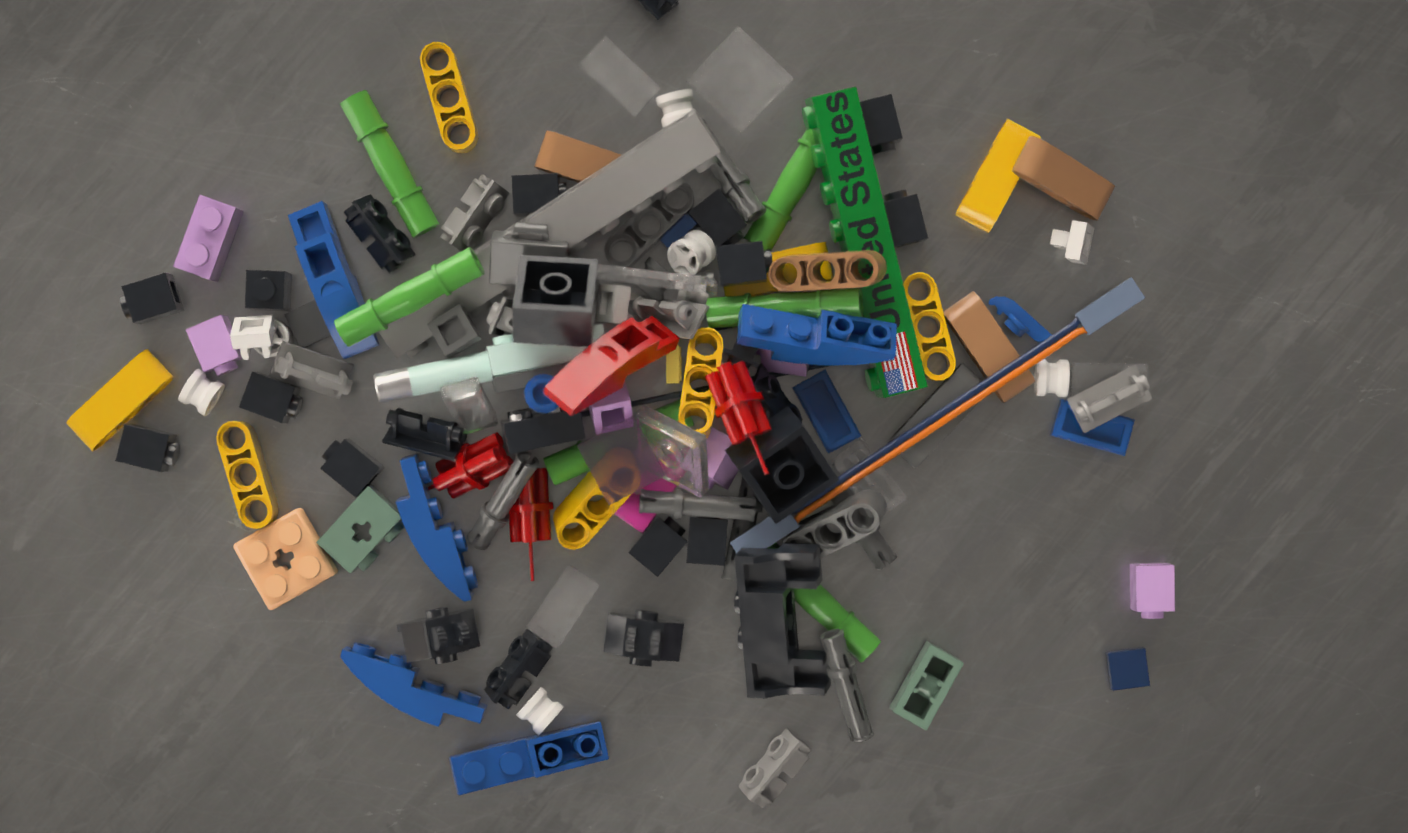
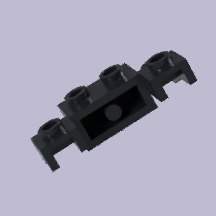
M782 543L779 549L741 548L735 555L738 591L735 594L734 607L735 612L740 614L741 626L738 630V646L740 649H743L747 698L766 699L793 694L825 696L831 686V680L826 670L828 666L827 657L823 650L799 649L794 588L817 589L822 582L820 545Z

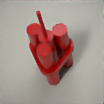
M745 361L734 365L731 362L719 365L716 372L705 376L717 406L714 410L717 418L722 419L732 445L742 443L746 439L751 438L766 475L768 470L754 438L756 435H762L772 430L761 404L764 400L762 393L756 391Z
M495 432L471 445L464 443L455 461L447 459L437 461L435 466L440 475L433 478V485L429 486L428 489L436 488L438 491H442L447 488L450 497L456 499L474 489L482 490L487 488L490 481L506 474L514 461L510 456H507L505 449L502 447L504 442L501 435Z
M537 468L509 511L510 542H529L531 581H535L532 542L552 540L550 510L554 508L553 502H549L547 468Z

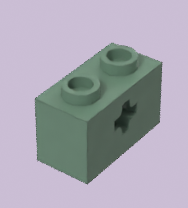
M374 485L366 487L316 543L349 573L355 572L358 568L364 572L379 556L374 550L383 540L390 544L405 527L400 523L402 520L398 508ZM369 523L372 526L369 530L372 538L360 540L356 537L360 532L357 525L362 526Z
M926 641L890 705L891 710L927 731L964 663L959 658Z

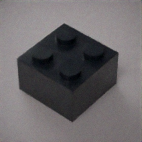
M520 255L512 306L513 343L581 347L591 345L593 343L598 300V259Z
M788 406L768 420L771 431L754 436L768 474L765 475L751 438L725 449V452L775 524L839 481L804 425Z

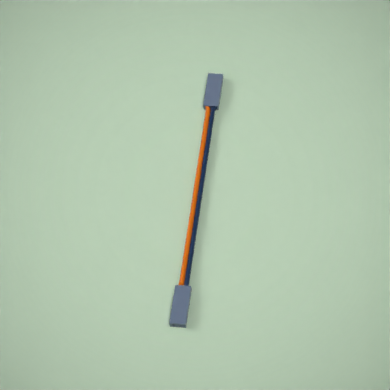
M1130 277L1074 314L1075 319L1073 322L838 476V482L777 524L769 516L732 540L730 544L736 553L741 548H768L800 527L798 524L801 519L1079 335L1092 334L1145 299V296L1133 278Z

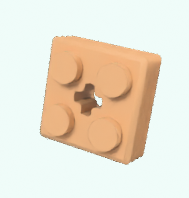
M302 508L287 513L233 545L235 552L269 610L280 607L338 573V569L330 555L316 543L320 537ZM281 549L284 553L292 552L295 558L290 561L292 568L289 569L286 565L280 566L277 560L281 557L279 553Z

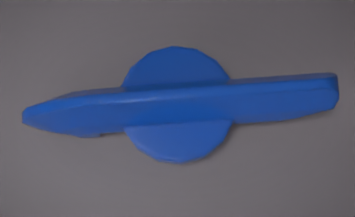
M996 296L988 301L989 305L997 307L998 315L1005 313L1008 316L1004 324L1020 338L1024 333H1027L1036 342H1042L1052 336L1049 331L1014 300L1005 296Z

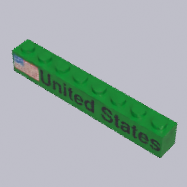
M855 86L805 99L806 107L802 108V116L806 129H812L815 145L811 146V153L816 168L821 167L825 181L820 183V191L824 204L831 206L834 220L829 221V228L834 243L839 242L841 252L876 251L883 256L887 265L886 274L881 281L873 285L861 287L863 317L897 324L896 357L894 360L869 364V369L865 370L868 388L870 392L875 391L876 397L881 398L926 388L928 385L857 88ZM862 258L858 263V272L863 278L869 279L873 274V265L866 258Z

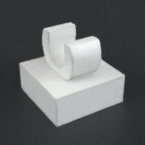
M1072 220L1070 232L1053 229L1050 245L1066 249L1064 258L1070 262L1087 265L1095 228L1086 222Z
M600 284L595 322L621 324L631 317L637 321L638 316L629 314L628 307L629 301L635 300L640 295L631 292V287Z
M273 314L234 318L230 334L233 350L241 349L240 353L244 360H249L250 348L257 347L263 350L264 358H269L275 331Z

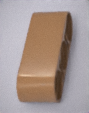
M546 131L534 167L547 173H557L562 178L579 183L620 157L621 154L556 132Z
M1033 136L1028 137L1011 170L1015 175L1068 208L1095 221H1098L1115 188L1114 184L1053 145Z
M872 250L797 254L776 259L769 268L768 276L774 288L785 292L859 288L881 281L886 274L887 265L883 256ZM862 258L868 259L873 265V274L869 279L863 278L858 272V263ZM825 260L831 262L835 268V276L831 281L825 280L820 272L821 264ZM787 263L794 265L797 270V279L794 283H789L783 276V268Z
M974 291L943 311L946 323L985 379L1020 357L985 304ZM1028 369L994 393L1002 403H1006L1035 383V379Z

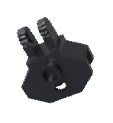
M448 607L425 611V618L396 625L397 631L402 632L406 653L402 656L403 661L406 663L425 659H434L435 664L453 662L458 660L457 653L480 647L473 609L449 612Z
M636 610L635 615L608 613L603 652L629 657V664L651 667L652 660L679 662L684 622L658 618L657 612Z

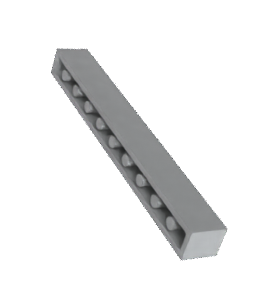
M694 108L519 222L547 225L550 241L569 242L570 256L584 248L588 244L585 238L596 231L603 235L620 224L618 217L629 210L636 214L648 207L653 202L650 197L663 189L667 194L681 186L685 182L682 177L693 169L700 173L711 167L718 161L715 155L720 153V147ZM515 224L506 229L505 231L509 232L502 237L511 238ZM519 233V238L542 240V234ZM491 240L474 250L485 272L484 275L456 289L451 295L443 294L421 309L388 324V329L378 331L397 359L406 353L411 358L428 347L429 344L426 340L431 338L433 334L427 324L456 305L461 304L465 307L467 313H471L475 317L487 310L492 305L490 299L502 292L506 297L515 292L516 285L489 283Z

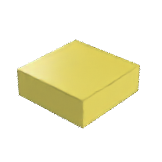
M677 345L674 351L666 354V384H680L682 382V352L679 345Z

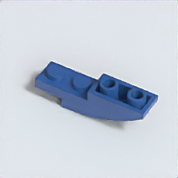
M320 201L289 214L288 218L298 244L295 246L301 266L325 324L342 358L347 359L379 346L375 333L348 347L341 339L335 327V319L365 304L356 276L350 272L327 204Z
M742 304L738 318L737 344L770 350L771 360L830 366L870 364L894 360L896 357L897 324L849 316L827 310H822L818 319Z
M418 453L405 456L400 460L409 495L399 497L396 501L403 525L419 555L433 574L462 601L472 600L474 596L473 589L478 588V581L473 566L467 567L463 552H467L468 547L462 529L456 531L454 521L443 525L438 524V520L443 519L438 498H431L427 483L432 482L429 465L426 460L420 461Z
M356 642L353 648L347 646L342 649L340 658L351 672L367 688L398 710L437 727L443 723L445 713L479 724L482 722L487 704L480 703L481 697L479 695L460 690L457 696L444 692V685L426 679L422 680V684L415 683L420 668L411 666L412 662H404L401 655L391 654L388 659L375 655L376 648Z
M601 722L512 739L449 757L458 795L530 777L538 778L609 759Z

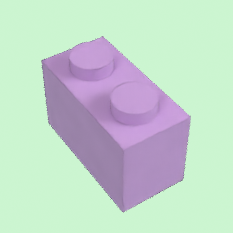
M199 195L173 267L218 282L244 211Z

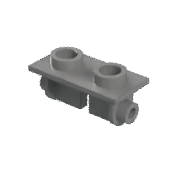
M483 174L478 180L474 178L460 200L470 207L469 210L465 213L455 207L444 225H442L441 229L444 231L440 237L460 251L468 247H476L482 240L484 230L492 218L503 209L509 192Z
M647 295L639 296L632 303L633 311L641 320L653 316L678 337L693 340L697 330L700 328L701 322L709 309L708 305L690 303L684 300L663 299L659 303Z
M503 297L500 303L494 302L486 320V323L491 325L488 333L493 335H503L504 332L513 334V299Z
M282 341L269 376L341 399L342 394L348 395L352 388V380H349L354 364Z
M1133 365L1068 398L1067 401L1083 433H1086L1151 400L1152 397L1148 391L1150 385L1144 375L1141 376L1136 365Z
M786 728L780 736L771 741L767 752L758 763L746 771L743 781L738 787L752 803L755 802L761 808H764L767 803L771 805L787 786V783L779 777L780 773L783 771L793 778L810 759L807 755L811 752V749L801 740L799 741Z

